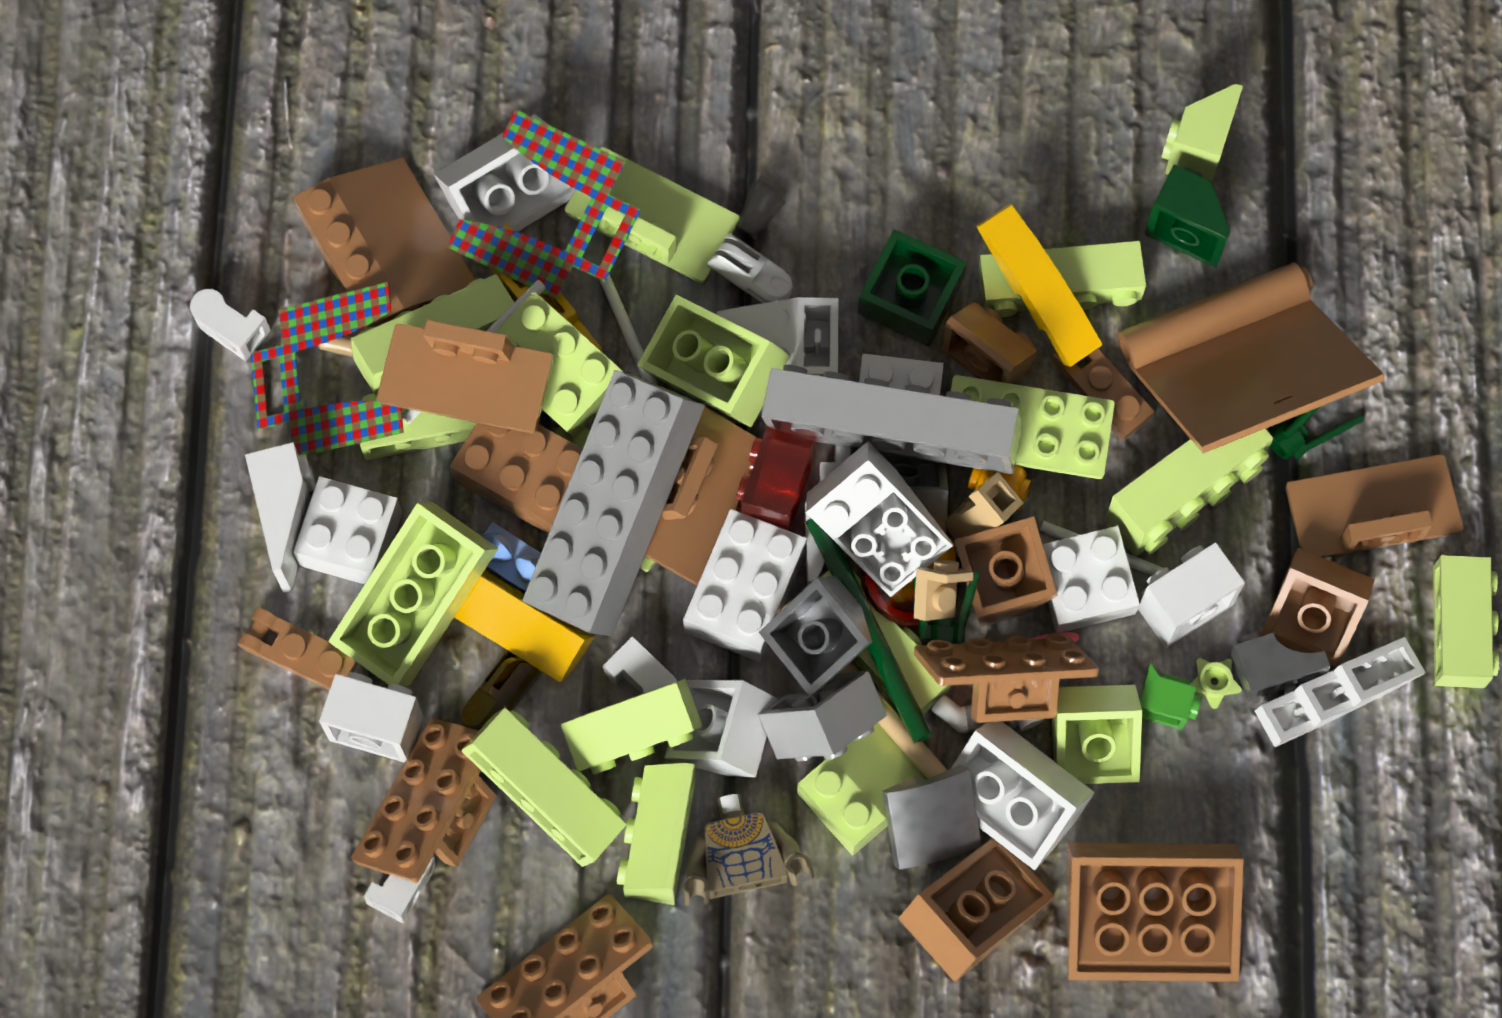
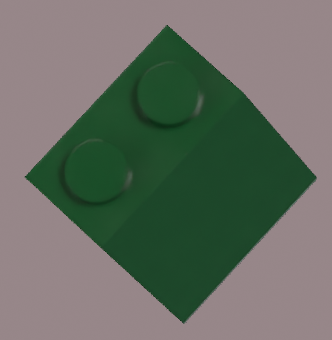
M1173 165L1153 204L1144 235L1217 268L1229 238L1230 229L1211 181L1205 179L1199 171L1193 168H1181Z

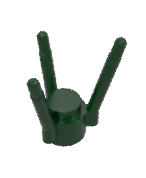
M1318 407L1300 414L1297 418L1293 417L1268 427V433L1274 438L1270 447L1283 459H1288L1293 455L1299 460L1312 448L1363 422L1364 416L1361 414L1305 442L1304 438L1308 435V431L1303 424L1320 408Z
M956 557V561L959 562V568L961 569L960 558ZM973 570L974 577L967 586L959 618L933 620V624L919 619V639H928V642L943 640L951 644L965 642V628L980 576L978 570ZM916 577L913 578L914 591H915ZM957 582L956 608L960 582Z

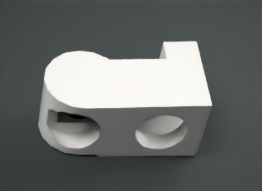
M201 290L190 301V310L198 327L245 361H247L251 356V352L256 350L271 331L264 316L252 309L248 316L244 317L228 306L223 296L216 290Z
M633 636L603 665L604 675L615 685L625 678L641 694L677 682L676 678Z
M432 857L418 883L389 875L383 887L372 882L364 895L367 905L404 924L433 874L435 857Z

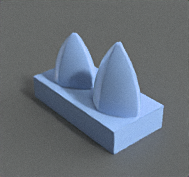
M492 522L482 537L499 549L486 567V570L525 593L541 553Z

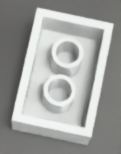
M730 509L683 619L684 633L761 662L768 644L759 634V631L779 614L784 607L806 554L807 538Z

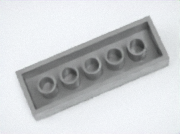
M783 365L782 370L774 368L770 370L762 418L771 435L856 449L869 442L880 453L1014 475L1022 423L1019 409L1012 407L1013 403L998 398H989L987 403L971 401L970 395L955 391H948L946 396L930 394V389L918 385H906L905 390L891 388L888 382L875 378H865L864 383L848 381L847 375L832 371H825L823 376L807 374V369L795 365Z
M614 370L523 597V602L588 633L606 636L613 635L705 405L638 376Z

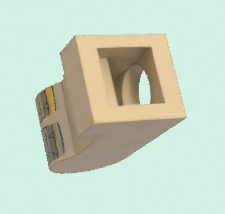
M997 471L988 477L969 495V498L947 518V529L954 539H959L996 528L1004 523L1023 504V501Z

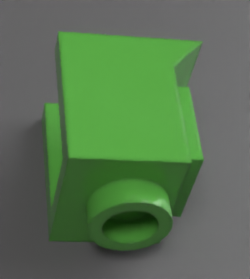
M1150 663L1139 697L1142 719L1183 730L1188 718L1196 719L1202 696L1195 694L1196 687L1190 685V680L1165 673L1160 677Z

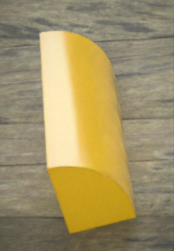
M484 570L455 615V618L559 682L564 681L578 665L595 636L523 602L525 593L489 571Z

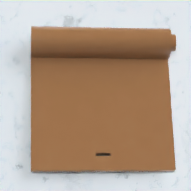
M1295 262L1117 332L1118 345L1127 365L1202 453L1385 381L1384 373L1311 300L1309 290L1313 289L1311 276L1305 267L1300 268Z

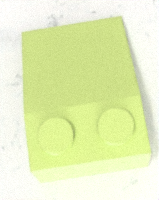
M879 723L873 726L874 731L870 735L852 741L847 745V752L837 758L824 760L798 783L797 794L852 856L888 826L882 791L914 776L927 780Z

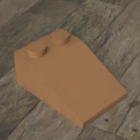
M992 838L919 893L898 919L950 978L956 982L999 947L1055 896L1021 859Z

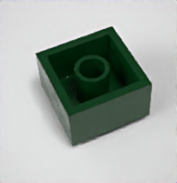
M894 229L859 296L857 314L930 347L964 280L967 262Z

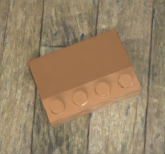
M403 157L330 177L293 196L299 216L344 293L389 282L392 312L365 326L364 329L380 326L393 320L404 311L416 310L429 304L440 295H450L465 288L475 280L460 253L446 247L450 236Z
M1067 842L1068 980L1239 982L1244 859L1237 844Z

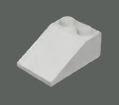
M294 442L245 454L272 570L283 593L290 592L293 588L298 568V562L293 550L311 501L310 492L314 491L316 486L307 455H299Z

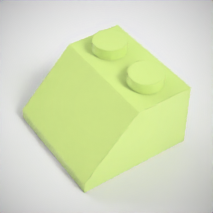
M1234 84L1186 106L1181 121L1173 119L1161 157L1169 160L1164 174L1169 175L1173 165L1181 168L1189 167L1199 171L1205 179L1212 183L1243 86Z
M1136 685L1059 687L1056 718L1051 720L1054 762L1083 784L1140 782L1142 708Z

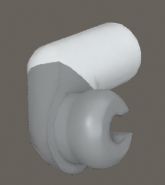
M945 694L941 696L931 709V711L960 733L973 732L986 723H976L971 717L972 705L960 707Z

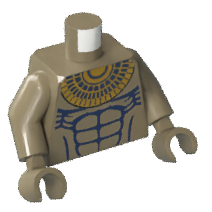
M740 794L720 797L716 800L720 821L705 824V834L698 836L694 840L687 858L685 882L683 885L684 903L689 905V898L691 896L701 895L704 897V905H707L710 899L787 883L788 876L791 885L796 886L798 884L795 876L799 873L806 872L810 875L811 879L815 878L811 860L801 852L797 842L776 821H767L763 812L745 815Z

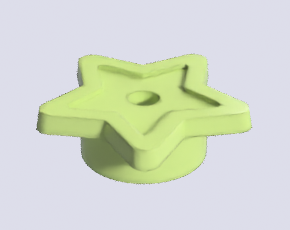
M1198 658L1196 660L1198 677L1190 685L1196 687L1195 693L1205 695L1211 708H1218L1224 695L1238 694L1242 691V688L1233 680L1231 673L1233 662L1231 659H1226L1220 663H1210L1202 658ZM1212 678H1216L1218 680L1217 685L1211 684Z

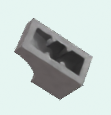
M1258 631L1240 637L1237 640L1238 644L1233 646L1230 655L1247 701L1306 683L1327 674L1330 668L1325 651L1302 653L1291 650L1276 640L1274 632L1262 636L1261 632Z

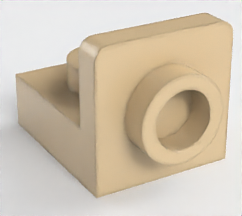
M935 560L933 567L916 569L914 618L929 621L955 617L957 582L972 581L974 571L960 569L959 562L952 560Z

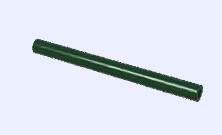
M812 518L808 519L806 525L831 576H837L862 607L872 639V643L867 646V649L913 743L929 738L932 735V731L841 547Z

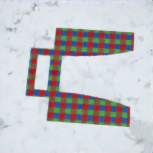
M515 109L502 137L544 171L592 198L565 251L512 230L463 219L459 220L446 247L529 287L539 280L546 287L542 293L554 299H557L572 267L605 282L641 209L609 195L626 161ZM607 207L625 216L600 266L583 259L582 256Z
M389 282L279 309L282 345L251 352L258 430L289 423L291 443L294 442L299 455L316 454L404 433L402 409L400 407L380 404L378 401H354L321 405L301 410L296 352L338 339L392 312ZM279 357L285 412L268 416L263 361Z

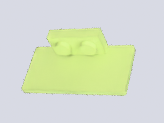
M605 147L600 148L626 161L609 195L641 209L624 245L701 284L705 283L712 271L707 266V262L715 255V251L723 243L726 235L734 233L740 222V216ZM575 190L565 207V214L580 222L592 197ZM607 207L596 230L613 239L625 215Z
M960 375L953 377L951 391L968 394L971 396V401L987 403L989 398H998L1012 402V407L1019 409L1022 431L1016 466L1102 479L1104 477L1115 405L1113 400Z

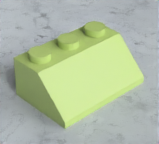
M694 764L647 765L644 767L643 778L635 777L631 802L638 803L636 819L628 818L624 843L631 844L629 859H621L617 877V884L624 885L623 891L626 898L675 905L695 788Z

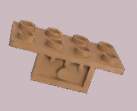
M426 320L424 328L398 323L394 327L377 394V401L380 404L534 434L537 431L554 357L548 352L513 346L507 335L431 320Z
M704 407L645 556L698 586L729 510L736 511L763 448V441L709 408Z
M1435 455L1291 481L1285 487L1300 548L1322 558L1459 534L1464 528L1444 455Z
M1050 634L1046 636V639L1011 636L1007 638V641L993 642L983 638H972L967 643L956 644L943 640H933L928 642V645L914 646V656L938 685L973 684L971 717L976 723L1056 718L1059 680L1098 676L1099 667L1070 637L1063 634Z
M431 718L428 721L408 760L404 763L352 854L351 859L356 864L413 883L419 882L434 854L445 864L458 867L497 797L479 776L481 770L461 751L478 730L437 718Z
M607 894L479 994L476 1000L490 1018H609L637 996L622 971L653 948L654 943L611 894Z

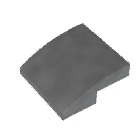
M958 765L927 780L914 776L882 791L894 866L896 868L906 869L934 863L981 846L970 769Z

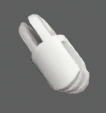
M731 233L726 235L723 243L715 251V255L707 262V266L761 303L789 299L792 294L793 283L791 276L784 269Z

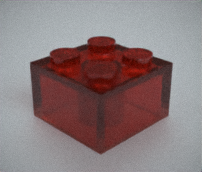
M766 427L763 438L754 439L749 455V462L751 464L748 474H750V477L742 476L736 499H738L736 511L791 532L812 469L814 441Z

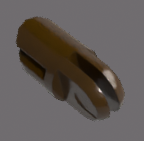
M510 652L505 653L465 705L461 719L463 726L479 731L495 713L503 708H506L509 712L513 711L537 681L540 675L539 670Z

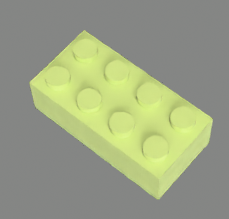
M1263 429L1206 453H1202L1190 439L1116 493L1111 500L1104 521L1110 528L1119 527L1122 542L1133 556L1137 557L1145 550L1148 554H1152L1168 541L1166 535L1177 526L1182 531L1193 524L1200 517L1198 511L1208 503L1215 507L1225 500L1232 492L1229 488L1236 482L1242 480L1245 484L1256 477L1263 470L1261 464L1269 457L1267 451L1274 438L1266 429Z
M417 503L328 642L387 684H396L403 687L411 685L499 548L435 503Z

